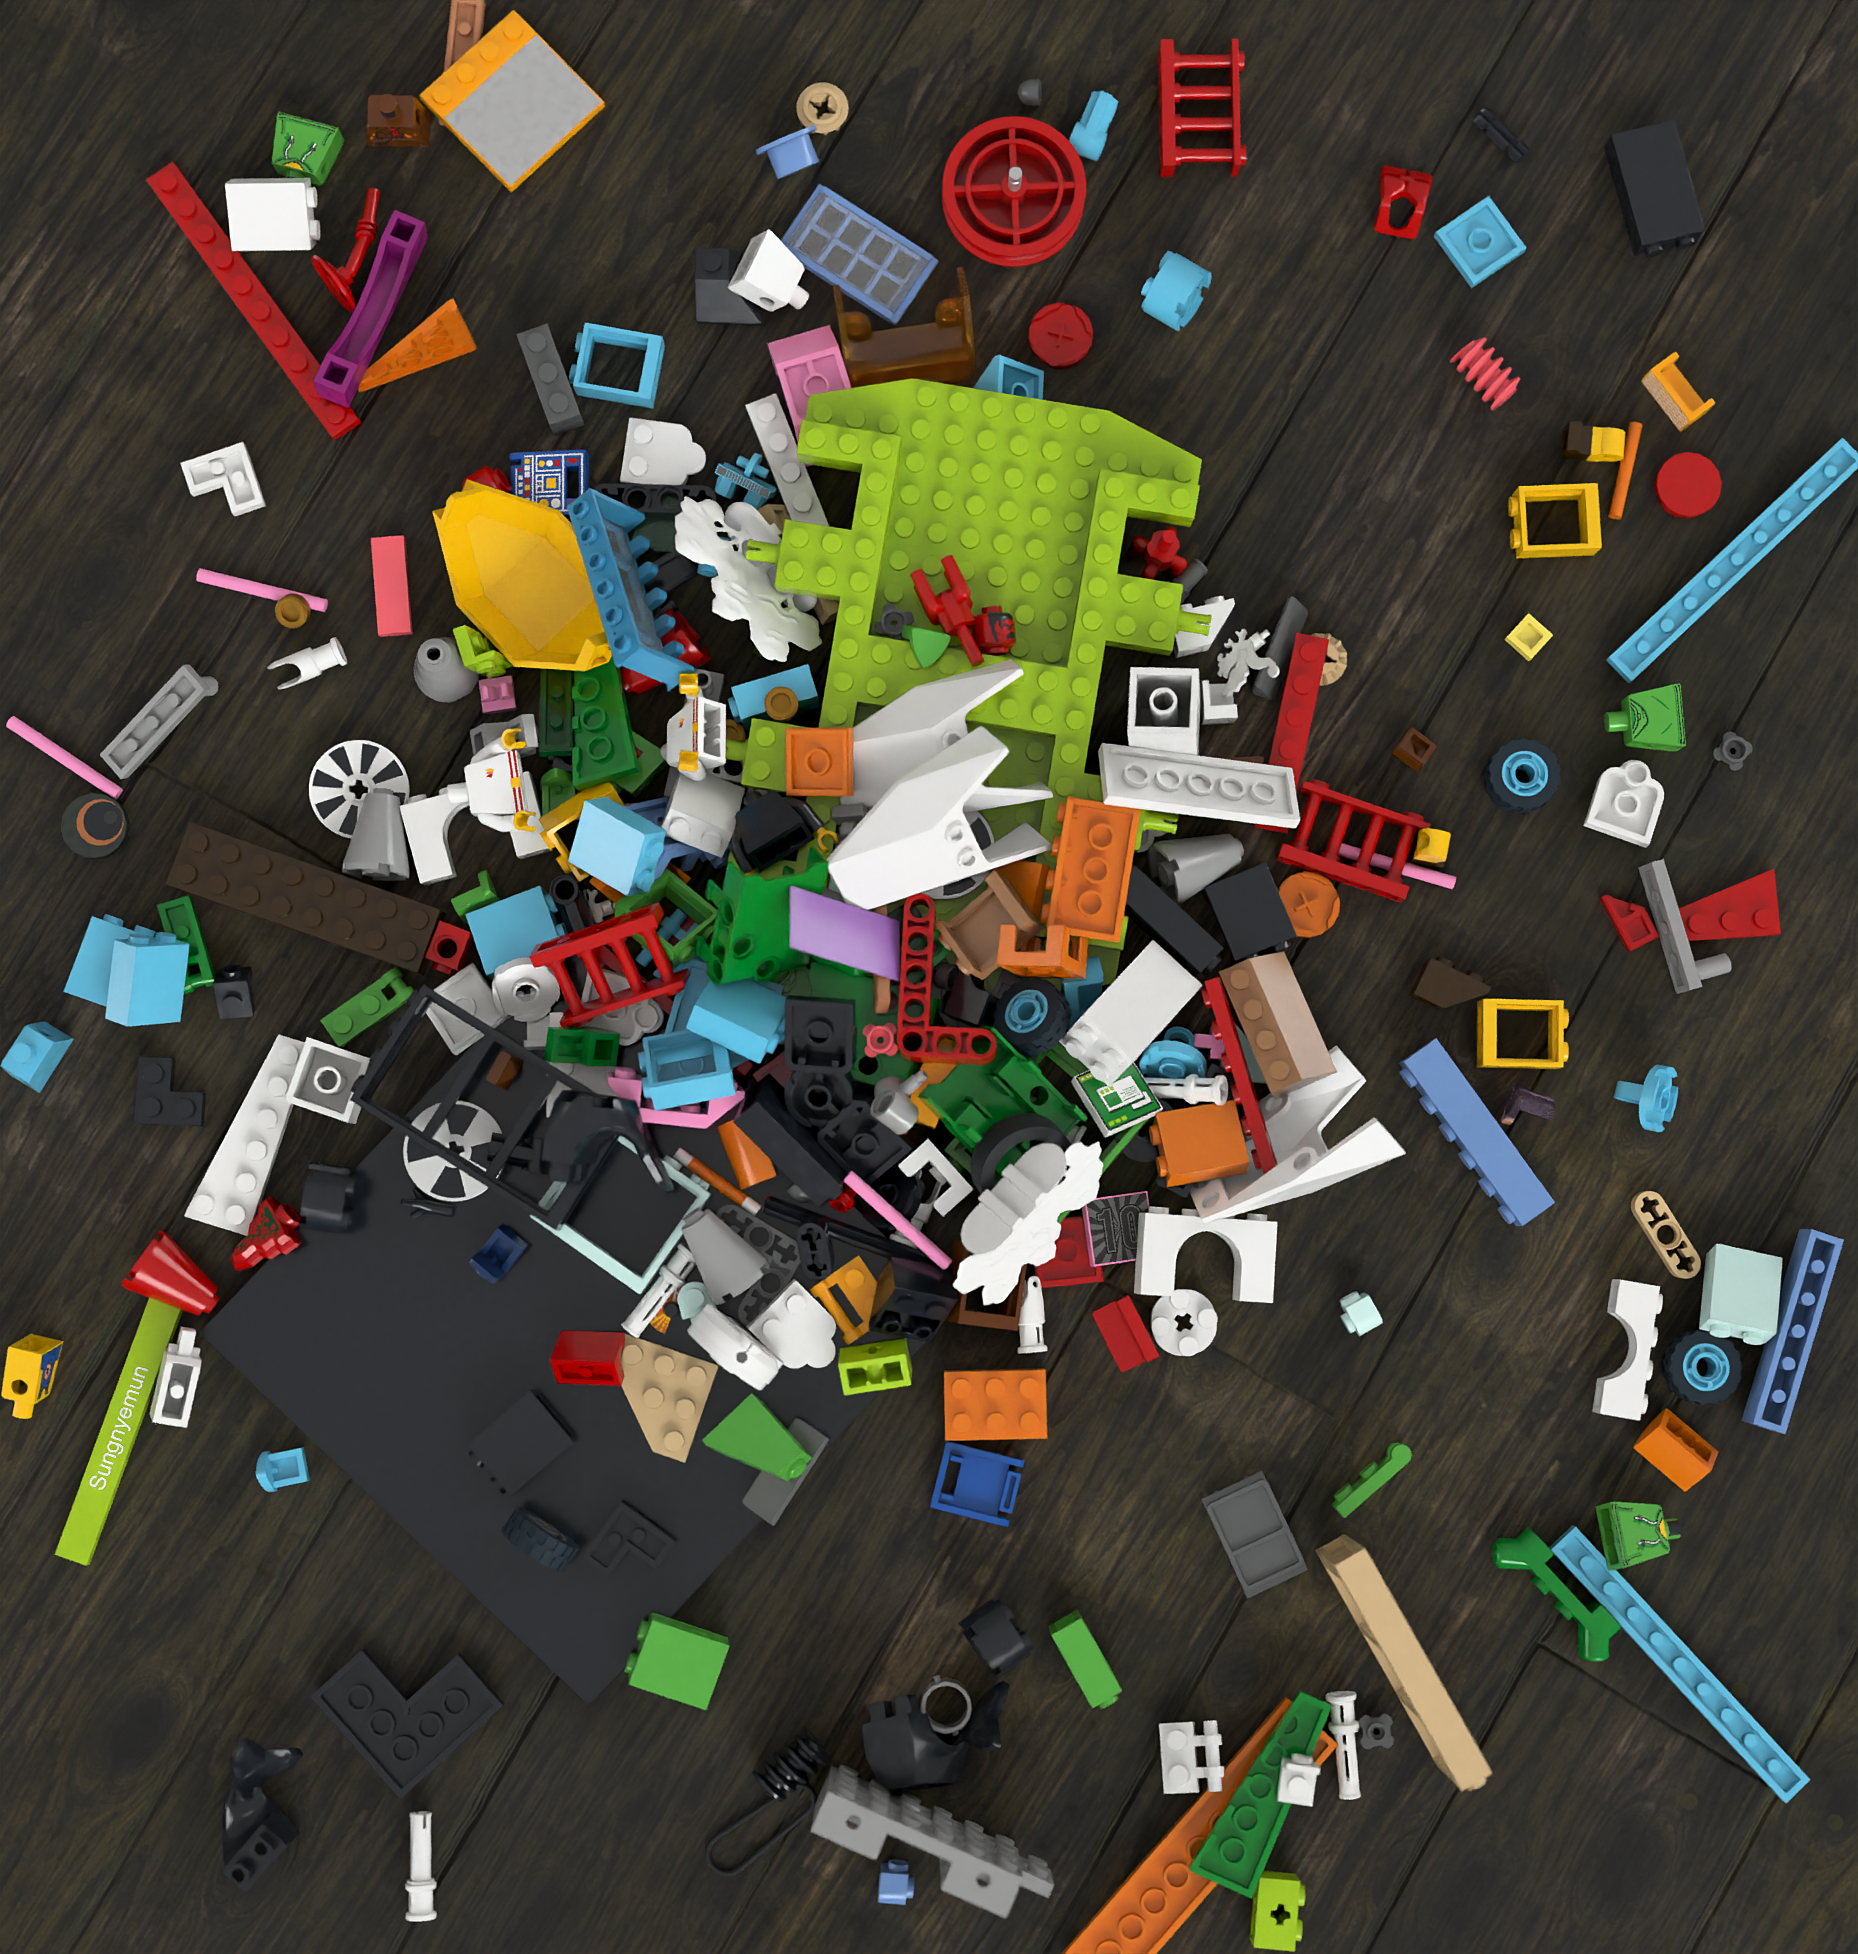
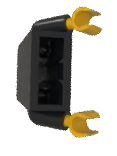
M759 791L748 793L743 799L745 808L738 811L735 815L737 827L733 830L731 852L739 869L746 876L756 874L754 870L756 868L759 872H762L814 840L813 833L817 835L818 846L823 853H829L828 849L822 844L825 838H832L838 846L837 835L833 831H826L822 827L824 825L823 821L807 802L789 796L782 798L776 791H771L765 796H762Z

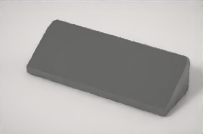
M1288 597L1264 656V658L1269 657L1276 662V666L1280 670L1279 675L1272 678L1268 675L1267 671L1270 667L1262 668L1258 671L1251 689L1253 694L1271 701L1275 700L1289 665L1296 633H1301L1308 616L1307 609L1295 597Z
M800 1418L794 1419L788 1431L812 1457L806 1463L807 1468L805 1471L789 1481L761 1471L742 1500V1503L773 1526L829 1441V1438L814 1426Z

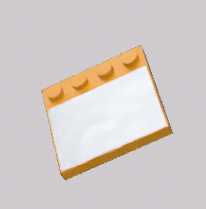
M515 10L510 12L419 95L420 100L510 192L514 191L605 107L604 101Z

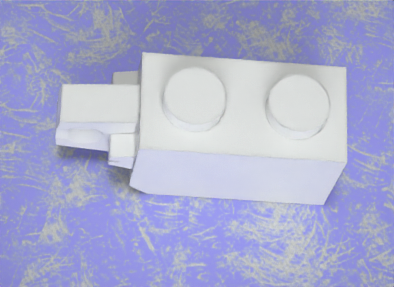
M181 1327L177 1344L169 1343L168 1349L164 1348L150 1410V1417L154 1423L187 1428L201 1367L200 1348L193 1347L196 1331L193 1328Z

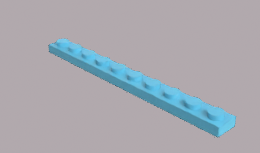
M1844 438L1840 439L1611 654L1606 661L1629 684L1858 469V453Z
M1572 1525L1549 1547L1561 1563L1599 1604L1609 1612L1623 1630L1783 1802L1787 1803L1810 1781L1807 1775L1616 1570L1608 1571L1606 1559L1576 1526Z

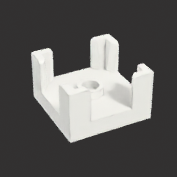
M927 1139L901 1162L898 1167L907 1177H911L928 1162L931 1163L933 1167L929 1172L941 1185L948 1182L951 1186L933 1203L934 1208L943 1217L967 1196L973 1188L934 1144Z

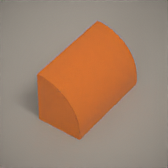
M734 1120L716 1128L740 1190L778 1176L772 1160L733 1122Z
M1668 1408L1664 1409L1646 1427L1633 1447L1685 1492L1712 1471L1718 1455V1451Z

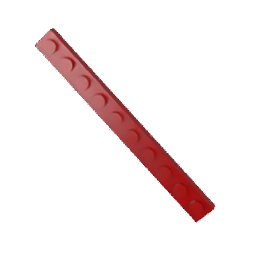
M171 162L146 179L333 440L336 441L359 425L361 421L350 406L347 408L318 396L314 379L319 371L320 364L239 252L232 251L231 241L174 162Z

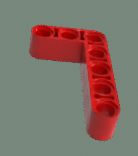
M924 893L909 896L905 901L897 1030L899 1052L905 1060L917 1063L988 1064L995 1058L997 1052L996 1039L990 1031L982 1028L930 1026L935 941L934 923L936 921L935 908L931 897ZM917 905H924L929 909V913L923 918H916L911 914V910ZM915 938H923L927 941V946L921 951L912 950L909 944ZM913 971H922L926 975L925 980L920 984H911L907 980L908 975ZM911 1004H920L924 1008L923 1014L917 1018L909 1017L905 1012ZM918 1037L923 1043L920 1049L917 1051L905 1049L904 1043L908 1038ZM945 1038H950L957 1045L952 1052L944 1053L938 1049L939 1042ZM977 1040H986L990 1043L991 1048L985 1054H977L972 1050V1045Z

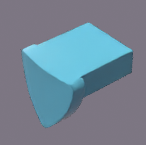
M304 1447L272 1454L270 1451L262 1452L256 1466V1477L260 1485L268 1492H275L278 1487L309 1481L310 1477Z

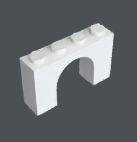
M529 771L523 772L528 811L535 812L536 816H530L527 824L528 826L536 827V830L534 832L510 831L516 855L520 859L553 851L548 848L539 834L544 831L543 826L538 820L542 817V810L533 776ZM448 787L440 789V795L431 798H427L426 794L413 796L406 799L407 804L399 806L418 878L423 885L457 877L448 845V828L454 816L460 810L470 805L469 802L450 804Z
M1149 1207V1213H1139L1134 1293L1174 1296L1176 1257L1181 1245L1190 1236L1202 1231H1209L1220 1236L1232 1251L1234 1257L1232 1300L1273 1303L1277 1222L1267 1221L1268 1215L1247 1213V1220L1234 1219L1235 1215L1205 1224L1201 1220L1198 1210L1182 1209L1181 1215H1170L1169 1208Z

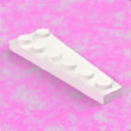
M278 1035L187 1208L185 1217L239 1234L248 1235L249 1224L258 1214V1207L261 1205L293 1107L292 1103L284 1100L305 1042Z

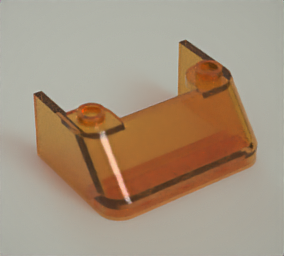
M963 267L957 268L959 296L946 298L936 306V323L873 332L870 320L865 314L857 311L844 313L840 286L833 285L842 357L851 388L912 378L951 384L964 382L974 375L976 371L970 294Z

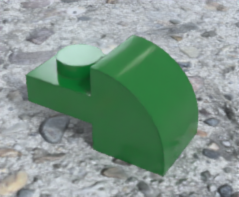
M589 1026L548 1027L544 1060L550 1063H580L585 1066L616 1067L620 1033Z

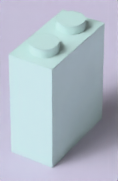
M1716 1244L1706 1254L1699 1329L1710 1331V1334L1715 1337L1726 1338L1732 1336L1741 1338L1745 1343L1751 1345H1761L1769 1341L1777 1333L1783 1258Z

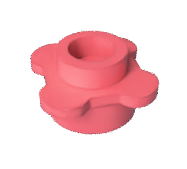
M886 1023L884 1026L875 1027L872 1024H868L864 1027L863 1034L867 1039V1046L864 1051L868 1057L874 1058L877 1054L893 1056L897 1053L898 1046L894 1042V1034L897 1031L895 1025ZM882 1037L884 1041L883 1043H878L877 1039Z

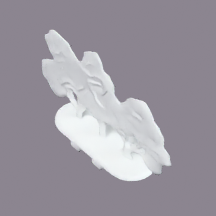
M684 497V501L680 503L683 512L675 516V528L677 530L675 547L679 553L693 562L712 565L718 571V576L711 580L712 591L716 594V598L712 601V612L732 622L736 619H747L751 631L750 639L754 642L761 655L772 661L774 659L781 662L787 661L789 653L788 642H792L808 651L821 645L822 639L818 636L820 632L819 621L812 615L805 613L814 608L818 598L776 591L774 583L777 568L775 564L746 560V551L750 550L747 547L749 539L774 544L782 541L779 537L782 532L775 523L769 525L759 511L745 502L731 504L725 512L724 519L722 508L716 501L705 499L702 502H696L689 497ZM719 521L723 527H717L714 523ZM717 532H727L732 541L720 539ZM735 544L738 547V551H734L732 545ZM783 602L787 608H782L781 603Z
M1081 1142L1074 1143L1065 1153L1059 1146L1053 1143H1042L1027 1151L1014 1166L1010 1163L1001 1173L1004 1177L991 1191L988 1189L984 1191L978 1198L980 1203L963 1223L961 1231L962 1243L967 1250L975 1255L967 1257L960 1263L957 1272L958 1278L953 1284L958 1291L966 1294L984 1285L985 1287L982 1291L983 1305L1001 1303L1018 1283V1277L1024 1264L1029 1263L1037 1267L1055 1258L1056 1245L1054 1242L1059 1237L1061 1224L1057 1222L1060 1213L1067 1210L1080 1209L1097 1197L1100 1185L1099 1179L1104 1165L1099 1159L1102 1151L1100 1143L1096 1142L1089 1147ZM1065 1176V1180L1061 1184H1058L1062 1177Z

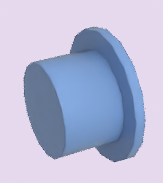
M815 125L775 140L755 151L757 155L767 152L777 179H781L819 162L809 134L816 131L817 128Z

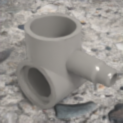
M920 1070L915 1075L910 1076L905 1082L898 1077H886L880 1080L874 1087L875 1099L871 1105V1115L896 1134L907 1132L914 1125L919 1114L918 1107L910 1101L909 1095L922 1085V1082L927 1079V1074Z

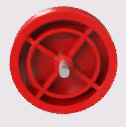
M1016 116L1001 117L987 121L969 131L957 143L947 160L942 187V204L945 219L957 241L971 254L988 263L1005 267H1022L1048 259L1060 251L1072 238L1083 214L1086 196V177L1081 159L1064 135L1041 121Z

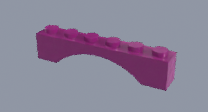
M394 210L381 237L370 275L359 302L342 334L327 352L314 379L318 396L349 408L428 240L425 222Z

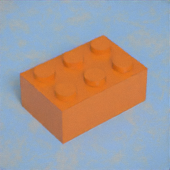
M1044 1368L944 1370L945 1441L1047 1439L1046 1370Z

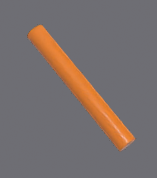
M1638 422L1629 423L1624 445V457L1620 462L1609 511V517L1612 519L1622 518L1642 430V424Z

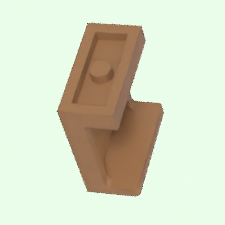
M995 870L984 879L990 886L949 922L945 923L939 919L934 923L940 931V934L937 936L946 949L949 951L953 950L958 958L955 960V963L965 975L969 976L972 974L981 980L985 979L999 967L997 965L1000 925L1017 926L1015 952L1044 929L1010 881Z

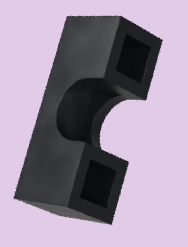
M957 967V977L952 990L946 996L943 1013L958 1022L980 1028L982 1025L993 1027L995 1022L993 1014L996 1011L997 1001L1000 999L986 992L984 987L985 979L981 980L972 974L967 976Z

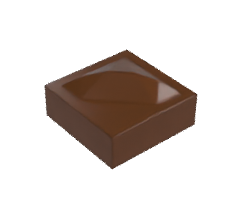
M1411 726L1392 751V754L1416 772H1419L1435 751L1437 745Z
M502 1050L489 1071L486 1080L508 1090L524 1061Z

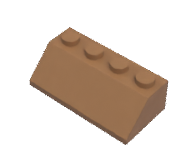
M1284 951L1249 958L1219 972L1268 1088L1275 1099L1337 1073Z

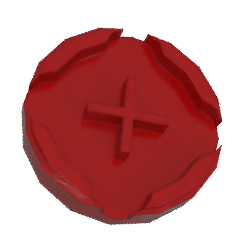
M1056 302L1044 306L1035 314L1029 327L1028 342L1032 353L1041 363L1051 368L1066 369L1077 365L1087 356L1092 346L1093 328L1090 319L1080 308L1074 305L1070 306L1065 305V303Z
M1685 452L1674 455L1661 466L1655 476L1654 491L1665 511L1675 517L1690 519L1704 514L1715 505L1720 496L1722 482L1719 471L1711 460L1701 454Z

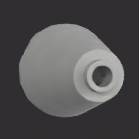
M433 638L425 641L420 646L414 662V677L418 687L426 696L438 702L451 703L465 695L467 696L473 691L479 680V674L464 667L456 638Z
M374 788L373 793L366 794L342 864V873L362 879L363 874L373 877L372 880L404 881L406 878H409L410 869L403 819L399 807L401 806L400 798L393 795V790Z
M1231 834L1157 841L1148 848V864L1152 878L1158 876L1162 886L1159 888L1176 904H1181L1241 863V857L1244 855V849L1240 840L1234 838Z
M696 1208L683 1218L685 1224L681 1228L710 1299L715 1305L725 1303L722 1297L728 1293L734 1298L744 1292L764 1275L761 1271L762 1267L767 1269L770 1267L766 1258L710 1209L702 1211L700 1208Z

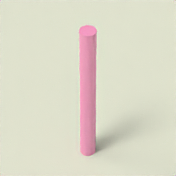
M199 569L196 579L198 582L277 601L287 594L295 593L303 596L308 601L310 609L325 612L327 609L328 600L205 569Z
M15 716L8 720L6 727L113 799H117L123 791L121 787Z
M1342 843L1338 856L1357 861L1361 848ZM1374 853L1370 865L1389 871L1393 858ZM1408 862L1405 863L1402 875L1453 889L1456 882L1455 876Z
M851 1170L846 1175L843 1181L939 1267L945 1270L951 1264L952 1259L857 1174Z

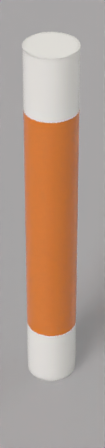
M681 1147L673 1156L674 1160L750 1214L755 1216L762 1207V1205Z

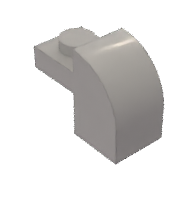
M522 714L508 722L483 723L470 730L473 755H476L488 743L502 737L506 729L515 728L522 730L516 733L515 741H525L526 746L524 748L512 749L511 751L516 750L520 754V758L535 754L536 748L539 747V728L535 724L534 714Z

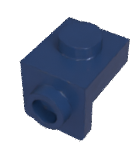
M503 1223L495 1230L482 1249L470 1259L469 1264L475 1268L479 1276L494 1284L510 1270L528 1244Z

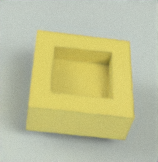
M1528 613L1504 640L1526 660L1530 661L1553 634Z

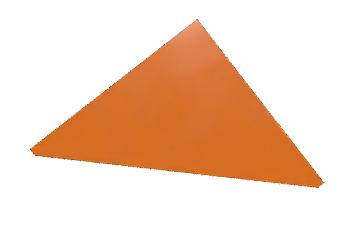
M454 298L443 304L370 366L363 376L358 391L363 392L475 351L477 347Z

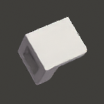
M1209 680L1201 681V725L1235 723L1238 713L1237 704H1234L1233 693L1226 698L1222 695L1226 684H1209Z
M552 1012L543 1018L527 1022V1040H524V1048L528 1050L545 1049L548 1027H561L559 1022L564 1013Z

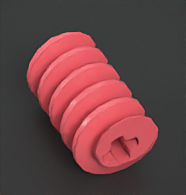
M1483 337L1473 340L1463 347L1450 362L1453 363L1461 360L1457 370L1460 373L1469 370L1465 378L1468 383L1478 379L1474 390L1475 392H1480L1486 389L1482 400L1488 402L1495 399L1490 408L1493 411L1516 392V386L1520 381V377L1518 376L1511 380L1507 378L1512 368L1499 369L1504 359L1503 357L1491 359L1495 348L1491 347L1483 350L1482 347L1487 340Z

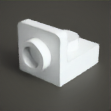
M1293 1753L1292 1758L1282 1757L1276 1797L1278 1801L1312 1806L1316 1775L1320 1774V1767L1316 1762H1312L1313 1757Z

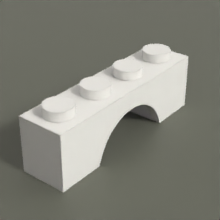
M1612 1279L1607 1312L1617 1318L1625 1328L1629 1340V1350L1624 1363L1617 1371L1608 1376L1597 1378L1592 1412L1639 1421L1641 1414H1645L1648 1405V1395L1644 1394L1646 1380L1649 1381L1653 1372V1362L1649 1360L1651 1347H1655L1658 1338V1329L1654 1327L1656 1314L1661 1312L1663 1295L1659 1294L1660 1286Z

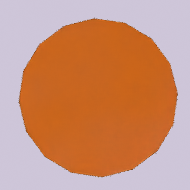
M1306 871L1296 873L1283 881L1277 889L1297 935L1296 937L1311 938L1321 935L1333 926L1339 915L1340 899L1336 889L1329 879L1318 873Z

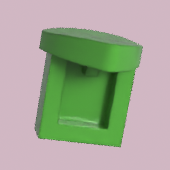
M903 625L901 638L910 640L913 654L921 667L926 668L934 663L945 651L950 641V635Z
M553 768L542 776L540 781L542 816L577 795V789L573 786V775L559 768Z
M487 870L478 873L481 886L451 899L455 911L464 924L468 923L465 914L500 901Z

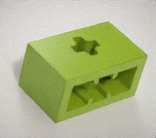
M906 1338L840 1348L838 1367L844 1395L911 1385L912 1366Z
M1263 1871L1253 1894L1250 1941L1254 1948L1295 1951L1296 1941H1301L1302 1920L1298 1919V1906H1304L1305 1885H1300V1880L1296 1874ZM1278 1904H1282L1285 1911H1280L1279 1918L1275 1917L1271 1910H1277Z

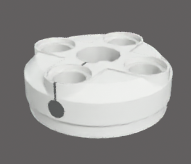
M707 1304L698 1313L687 1330L691 1337L710 1353L711 1358L730 1373L736 1374L758 1390H762L766 1384H769L784 1364L781 1359L760 1343L745 1327L710 1304Z

